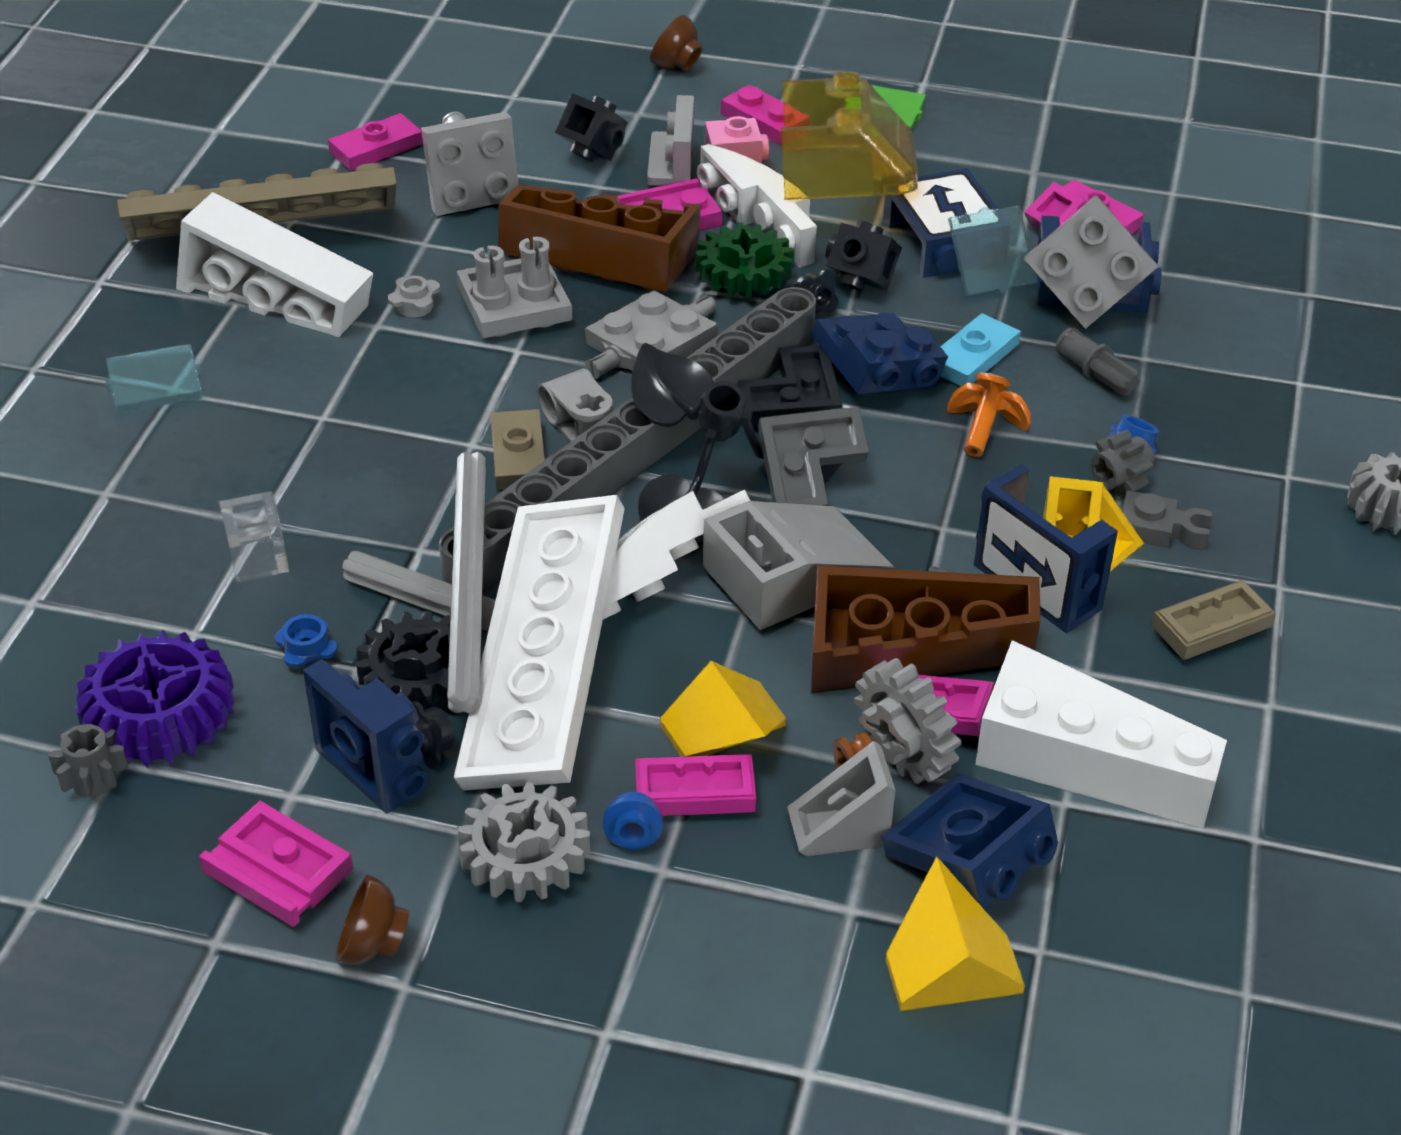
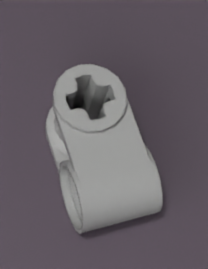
M586 368L544 382L537 387L539 404L546 419L550 424L556 426L569 442L595 425L613 410L611 396L600 387Z

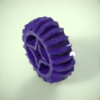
M164 629L157 637L146 639L140 632L137 641L128 644L118 640L116 651H99L97 663L85 666L83 680L77 682L76 701L78 706L76 707L79 724L96 725L105 733L114 729L116 731L114 745L124 747L128 764L139 758L148 769L155 759L164 758L172 766L175 755L185 753L194 757L197 744L213 745L215 732L227 729L228 715L233 713L234 705L232 675L227 670V665H225L224 659L220 656L219 650H211L205 639L192 642L186 632L179 634L175 638H169ZM158 696V699L154 700L153 697Z

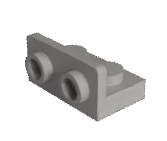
M677 95L676 112H668L667 132H652L647 183L649 185L664 186L691 180L694 142V96Z

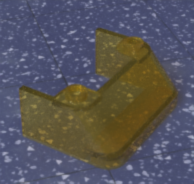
M844 71L835 73L833 78L782 81L784 127H781L785 200L898 195L910 193L918 189V167L912 129L867 80L859 78V73Z

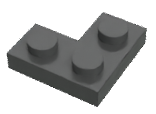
M859 406L763 417L759 420V436L771 498L774 503L828 506L821 466L866 461L869 453Z

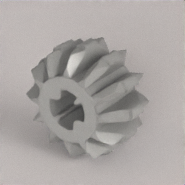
M1392 451L1386 458L1378 454H1371L1367 462H1359L1356 470L1352 473L1347 494V507L1356 511L1357 521L1372 523L1373 531L1384 528L1388 529L1395 536L1401 529V458H1398Z

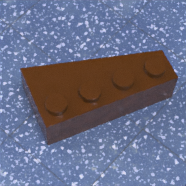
M516 185L499 203L498 247L504 251V254L520 259V241L528 238L530 250H532V237H542L549 242L550 265H555L562 271H580L597 275L604 281H622L639 285L646 291L667 292L696 255L697 243L699 241L701 204L685 203L684 211L662 209L663 200L644 199L643 205L634 206L619 204L617 202V195L599 194V196L578 200L575 191Z
M817 565L811 693L856 687L855 684L863 678V673L884 660L888 663L897 658L900 660L903 668L913 664L916 666L918 675L935 676L1002 666L1012 640L1035 651L1041 622L1039 577Z

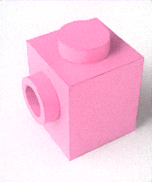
M735 116L727 120L705 121L704 145L710 144L728 149L761 164L762 160H768V137L766 134H760L755 118Z

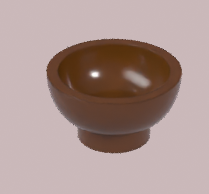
M686 15L677 17L662 32L650 55V62L662 69L679 67L685 72L697 62L704 46L697 41V29L689 17Z
M367 874L364 877L353 898L336 950V962L348 965L363 964L375 958L377 954L393 958L400 946L407 926L409 910L395 906V899L391 890L374 876Z

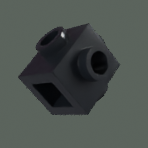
M572 93L555 133L572 144L570 149L572 153L592 162L596 155L611 161L615 151L624 141L628 122L615 113L617 109L615 104L598 96H594L591 101Z
M858 220L855 227L841 222L838 233L833 234L827 244L826 259L828 262L826 266L838 275L837 282L844 286L863 290L864 285L867 284L887 291L902 247L892 237L882 235L884 229L875 224Z

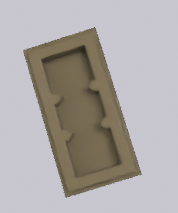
M540 409L490 412L496 490H505L545 461Z
M1240 580L1154 612L1152 627L1183 660L1273 627L1276 613L1244 580Z

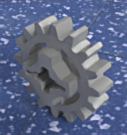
M897 658L888 663L884 660L863 673V678L855 684L861 694L854 698V703L863 710L862 716L858 720L863 725V728L872 734L870 736L872 742L875 741L882 746L886 762L896 764L897 772L901 777L910 773L913 781L918 784L925 779L929 783L950 770L951 765L959 760V756L954 749L961 745V740L951 732L952 727L957 725L956 718L943 709L947 703L946 698L934 695L933 681L929 677L926 679L918 678L915 665L910 664L903 668V665Z
M527 782L523 792L514 793L512 787L509 784L502 785V797L495 799L493 796L484 793L480 796L481 810L476 808L466 809V825L458 827L462 869H471V879L475 886L490 881L491 896L497 898L505 889L513 890L515 902H522L527 890H535L542 900L547 898L548 885L554 883L565 890L570 887L569 872L582 874L585 870L584 856L590 855V831H588L586 812H576V799L573 796L558 801L557 787L551 785L543 794L535 793L533 782ZM485 844L490 846V851L487 849Z

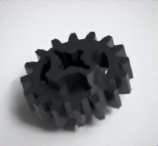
M425 611L421 619L413 620L409 612H403L402 622L395 624L387 618L381 620L382 632L368 630L365 633L366 645L357 646L358 662H356L359 685L365 686L378 678L395 694L402 693L411 702H419L424 710L434 707V703L440 701L448 706L451 616L447 615L437 622L433 621L432 611Z

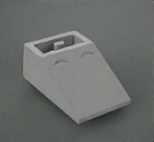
M748 501L704 519L703 567L760 630L815 607L817 565L894 569V566L835 506Z

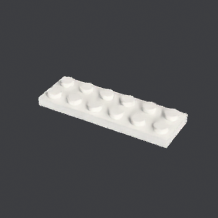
M618 495L518 507L480 664L479 707L475 712L468 715L454 774V779L462 790L502 788V785L505 784L517 787L525 786L527 782H533L534 785L570 783L625 509Z

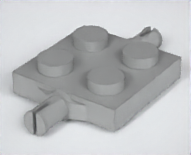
M652 291L640 296L639 299L623 308L607 314L601 320L585 328L586 344L602 352L585 362L586 369L594 376V379L599 378L613 368L621 367L633 370L637 354L644 343H648L663 352L687 358L718 335V324L706 318L707 315L714 313L717 309L714 299L711 296L708 298L706 294L689 305H681L656 291Z

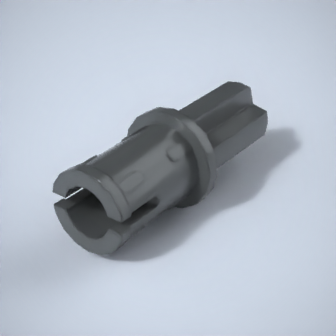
M1071 327L1066 329L1059 336L1056 342L1057 353L1081 367L1085 377L1092 380L1095 378L1099 379L1120 395H1129L1134 388L1138 387L1140 379L1138 378L1137 370L1113 355V349L1109 345L1104 343L1097 344L1075 327L1074 329Z

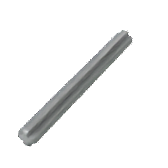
M478 451L473 454L463 452L457 457L447 694L448 708L456 714L463 711L471 714L479 707L486 458Z

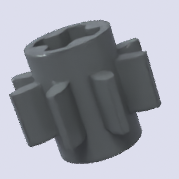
M1125 430L1096 441L1095 444L1100 453L1092 457L1091 471L1095 480L1103 482L1107 490L1114 488L1116 496H1120L1126 493L1127 490L1137 491L1150 484L1145 473L1153 469L1155 457L1152 448L1146 440L1138 436L1131 438L1130 431Z
M83 724L73 727L60 735L62 750L49 752L48 756L53 774L58 777L61 791L66 792L73 788L76 793L91 797L103 794L111 787L117 786L115 771L128 768L124 747L114 745L116 736L114 729L105 733L96 725Z

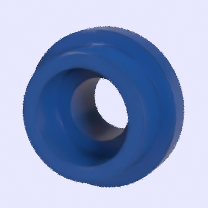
M640 792L623 793L616 797L604 812V833L612 843L619 847L632 850L646 848L655 843L662 833V813L653 799L646 794ZM627 823H636L638 825L632 826L628 825Z

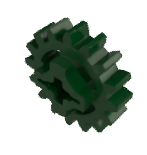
M738 223L735 230H731L723 225L720 226V234L709 231L706 233V241H698L695 255V271L700 273L701 283L711 282V290L714 292L725 288L727 289V296L730 297L734 296L737 291L738 294H744L746 298H751L754 291H759L766 296L770 295V286L782 289L784 287V280H791L794 265V248L789 247L788 238L777 239L778 231L775 229L765 233L762 232V226L759 224L751 229V226Z

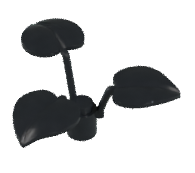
M644 343L641 346L634 362L631 378L632 399L639 413L650 422L664 427L678 424L686 415L691 420H697L700 417V427L706 434V438L692 483L681 476L671 474L652 479L645 485L639 497V519L643 521L648 516L692 491L702 510L724 500L718 492L707 488H700L715 441H724L733 437L739 431L740 426H742L754 455L757 458L764 459L762 446L760 445L761 441L759 442L751 424L752 413L749 410H744L745 395L737 385L726 381L714 383L709 372L698 363L682 356L663 352L648 343ZM843 463L821 466L824 484L831 479ZM764 466V472L767 477L766 467ZM703 535L695 538L698 546L703 544Z

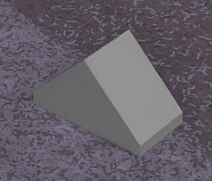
M875 741L871 742L787 807L800 853L805 856H815L883 847L881 836L892 827L896 790L880 744Z

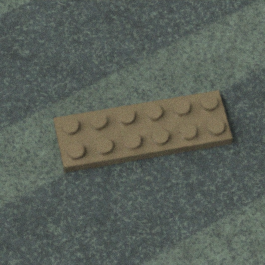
M369 163L358 166L354 172L338 173L337 169L327 168L312 172L311 177L295 179L290 174H276L265 179L266 182L247 184V181L243 179H232L220 183L219 188L202 189L199 185H183L176 187L174 193L155 195V192L151 190H139L129 193L125 199H117L119 217L128 241L180 235L181 220L212 192L274 223L394 209L397 184L394 167L383 168L382 164Z

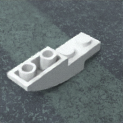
M710 144L701 146L700 165L697 167V177L701 181V187L703 189L706 188L719 202L722 210L728 212L737 223L747 225L756 222V224L762 226V230L765 232L773 229L777 230V239L788 238L789 247L794 248V263L799 268L815 263L817 225L809 218L810 198L788 179L751 158Z
M692 491L648 516L618 540L603 619L621 611L617 600L631 593L636 602H639L665 589L661 578L678 570L674 560L699 548L695 538L704 533V519L750 501L746 491L738 492L702 510Z

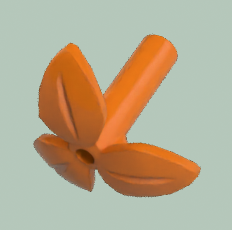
M983 372L976 375L978 384L966 383L959 387L951 396L947 406V412L950 414L976 411L964 446V452L972 457H981L983 455L997 411H1000L1008 421L1024 431H1028L1031 424V414L1022 397L1016 393L1004 391L1012 383L1004 377Z

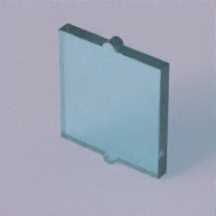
M1020 205L995 210L983 207L977 213L954 216L948 219L965 297L993 291L1002 295L1007 289L1037 283L1035 271L1024 260V257L1031 251Z
M190 344L106 358L110 379L106 381L108 392H113L117 414L203 398L198 378L202 375L201 366L195 364Z

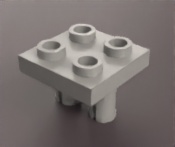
M451 112L443 118L442 124L421 128L431 208L436 216L499 204L518 185L512 119L507 112L466 119L464 114L460 112Z
M1097 195L1091 198L1024 257V260L1085 329L1158 268L1157 263Z
M532 237V250H530L529 239H523L519 243L521 258L504 262V251L500 247L487 246L488 258H485L484 248L480 247L473 253L476 267L457 271L458 288L482 339L493 336H505L512 332L537 327H550L556 323L572 320V304L549 263V242L546 239Z

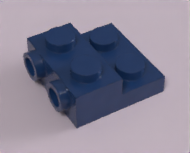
M895 313L817 319L811 333L857 394L936 387L949 357L925 327L906 328Z
M323 659L304 669L303 675L316 751L385 814L402 803L418 797L426 788L429 777L420 765L423 762V755L420 749L424 743V735L416 728L419 717L412 702L402 693L395 694L378 678L359 688L351 676L345 673L340 675Z
M959 773L881 836L887 857L923 871L929 872L937 856L983 909L995 898L1000 900L1009 899L1018 887L1019 877L1034 864L1040 866L1047 865L1055 856L1058 845L1049 803Z

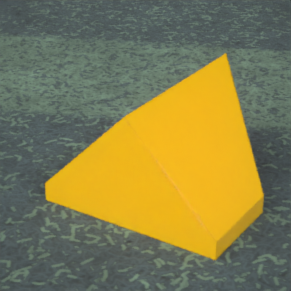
M1049 477L1043 514L1045 520L1071 538L1101 519L1118 530L1110 572L1144 544L1103 482Z
M713 661L707 664L660 718L661 729L680 757L708 756L742 742L765 737L771 731L786 726V717L759 681Z
M936 856L886 952V963L900 1011L1023 994L1025 985L1008 936Z

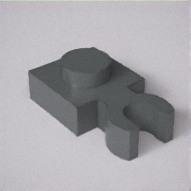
M1126 491L1122 512L1145 544L1168 548L1171 538L1179 540L1185 546L1193 549H1206L1213 512L1203 508H1190L1185 511L1176 509L1177 499L1161 497L1152 493Z

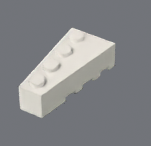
M214 192L181 220L176 290L191 293L194 289L208 292L210 300L224 304L230 299L249 305V311L261 315H266L269 311L283 314L289 323L340 337L368 307L373 272Z
M1012 640L982 717L975 765L1204 829L1227 740Z

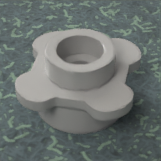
M406 276L396 280V289L388 295V302L390 305L397 307L400 314L407 317H421L432 311L434 307L433 295L440 291V284L437 281H426L421 276Z

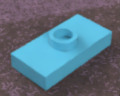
M981 313L941 346L949 357L940 377L959 386L966 383H974L977 373H986L1019 345L1021 331Z

